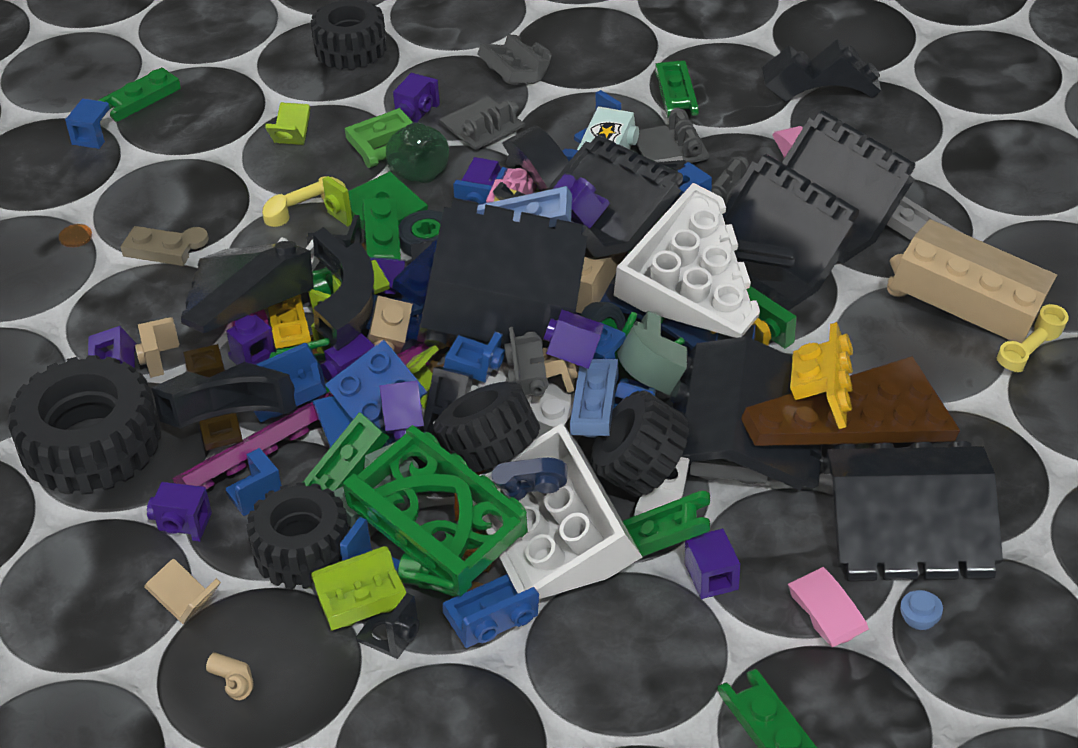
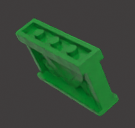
M413 425L406 430L405 435L358 475L353 473L342 483L346 502L350 508L364 519H367L371 525L434 576L453 581L455 586L451 590L460 597L472 587L471 582L519 537L522 538L528 533L527 512L517 499L513 497L507 498L497 490L495 484L487 476L477 475L468 467L461 456L456 453L450 454L440 446L437 439L431 433H423ZM410 456H416L427 464L424 468L418 469L413 465L412 461L409 466L410 476L405 478L399 470L400 465ZM389 474H392L394 481L373 489ZM427 491L456 493L459 502L458 524L446 520L430 521L421 526L415 521L419 513V503L416 493ZM406 495L410 502V507L407 510L401 511L395 505L398 503L405 504L402 496ZM487 514H491L503 523V526L491 535H481L472 531L473 527L478 530H487L493 527L492 523L485 522L482 519ZM446 531L445 540L440 542L433 536L434 533ZM469 542L480 545L465 561L462 560Z

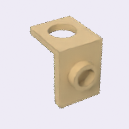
M172 559L146 583L145 588L184 624L212 597L221 582L216 578L205 589L175 559Z

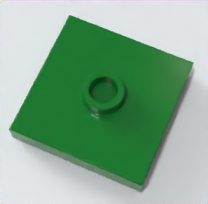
M390 171L348 191L352 219L354 215H360L361 228L363 230V198L396 199L398 226L409 214L428 210V205Z

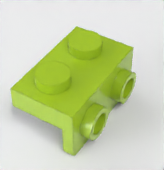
M387 546L324 567L311 574L331 631L354 625L360 620L380 613L390 612L397 607L406 595V590L395 570L392 556Z

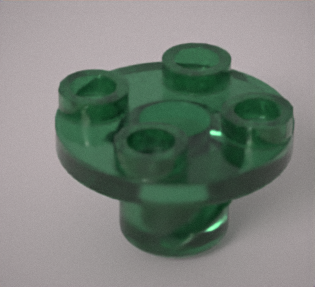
M413 122L398 130L389 139L386 146L388 168L391 172L404 179L430 183L444 170L449 161L448 142L438 130L422 123Z

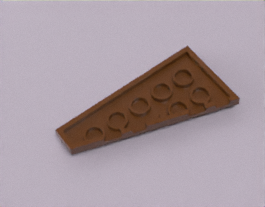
M913 356L850 375L852 391L848 392L852 410L847 411V424L845 428H838L826 397L827 392L795 400L793 393L746 407L741 418L755 446L955 441L960 432L959 427Z

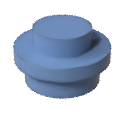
M916 590L909 592L903 597L900 610L905 622L909 626L918 630H926L933 627L941 619L943 605L936 595L928 591Z

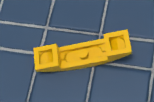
M301 295L268 307L276 349L311 342Z

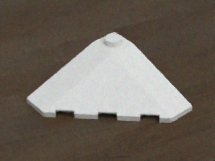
M695 183L690 185L616 269L614 296L643 312L650 311L664 318L735 338L742 337L760 314L757 300L750 301L747 292L751 282L744 262L737 261L734 252L738 249V242L732 224L725 225L722 215L726 212L724 200L722 197Z

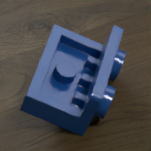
M307 343L298 345L256 364L290 375L295 389L294 398L296 406L312 402L319 396L327 393L322 368ZM254 411L260 422L282 415V413Z
M506 574L464 593L461 597L457 596L443 602V614L465 648H468L477 643L489 642L497 634L514 626L520 627L529 623L534 617L538 616L539 593L535 587L517 593L509 575Z

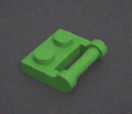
M400 108L345 128L346 139L363 157L364 163L368 168L377 166L379 161L411 149L417 151L426 147L423 133Z

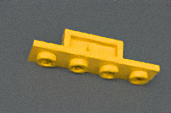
M835 322L830 324L828 342L821 344L808 343L793 351L790 388L795 400L827 392L826 397L837 426L841 429L846 427L847 411L852 410L848 392L852 391L849 373H853L849 356L853 355V348L848 334L842 335L838 323Z

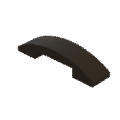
M218 344L183 352L187 371L210 378L225 371ZM236 413L224 414L199 421L206 450L243 442Z

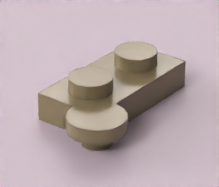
M134 226L120 247L123 257L184 266L189 258V250L202 248L208 242L209 237L207 231L201 227H192L183 233Z

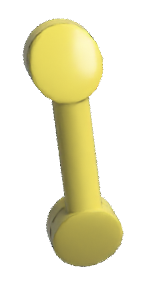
M326 176L320 177L316 183L286 195L278 194L268 199L262 210L264 223L271 227L282 226L290 218L288 207L321 195L324 201L325 193L322 179ZM331 177L336 182H338L346 188L345 184L342 181L334 177Z
M1054 304L1043 306L1036 319L1033 333L1022 343L1007 341L1001 345L996 357L999 364L1010 371L1022 372L1029 355L1044 341L1057 339L1062 334L1069 319L1066 310Z

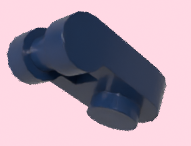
M535 458L498 464L493 469L491 476L494 483L502 489L508 498L513 497L519 501L529 492H557L559 488L567 483L568 466L564 461L556 458Z

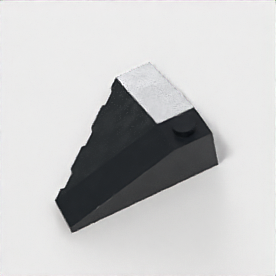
M281 241L275 244L224 249L200 258L198 261V271L194 273L192 280V290L188 292L185 302L186 310L182 311L181 324L206 333L314 289L311 250L297 246L293 241Z

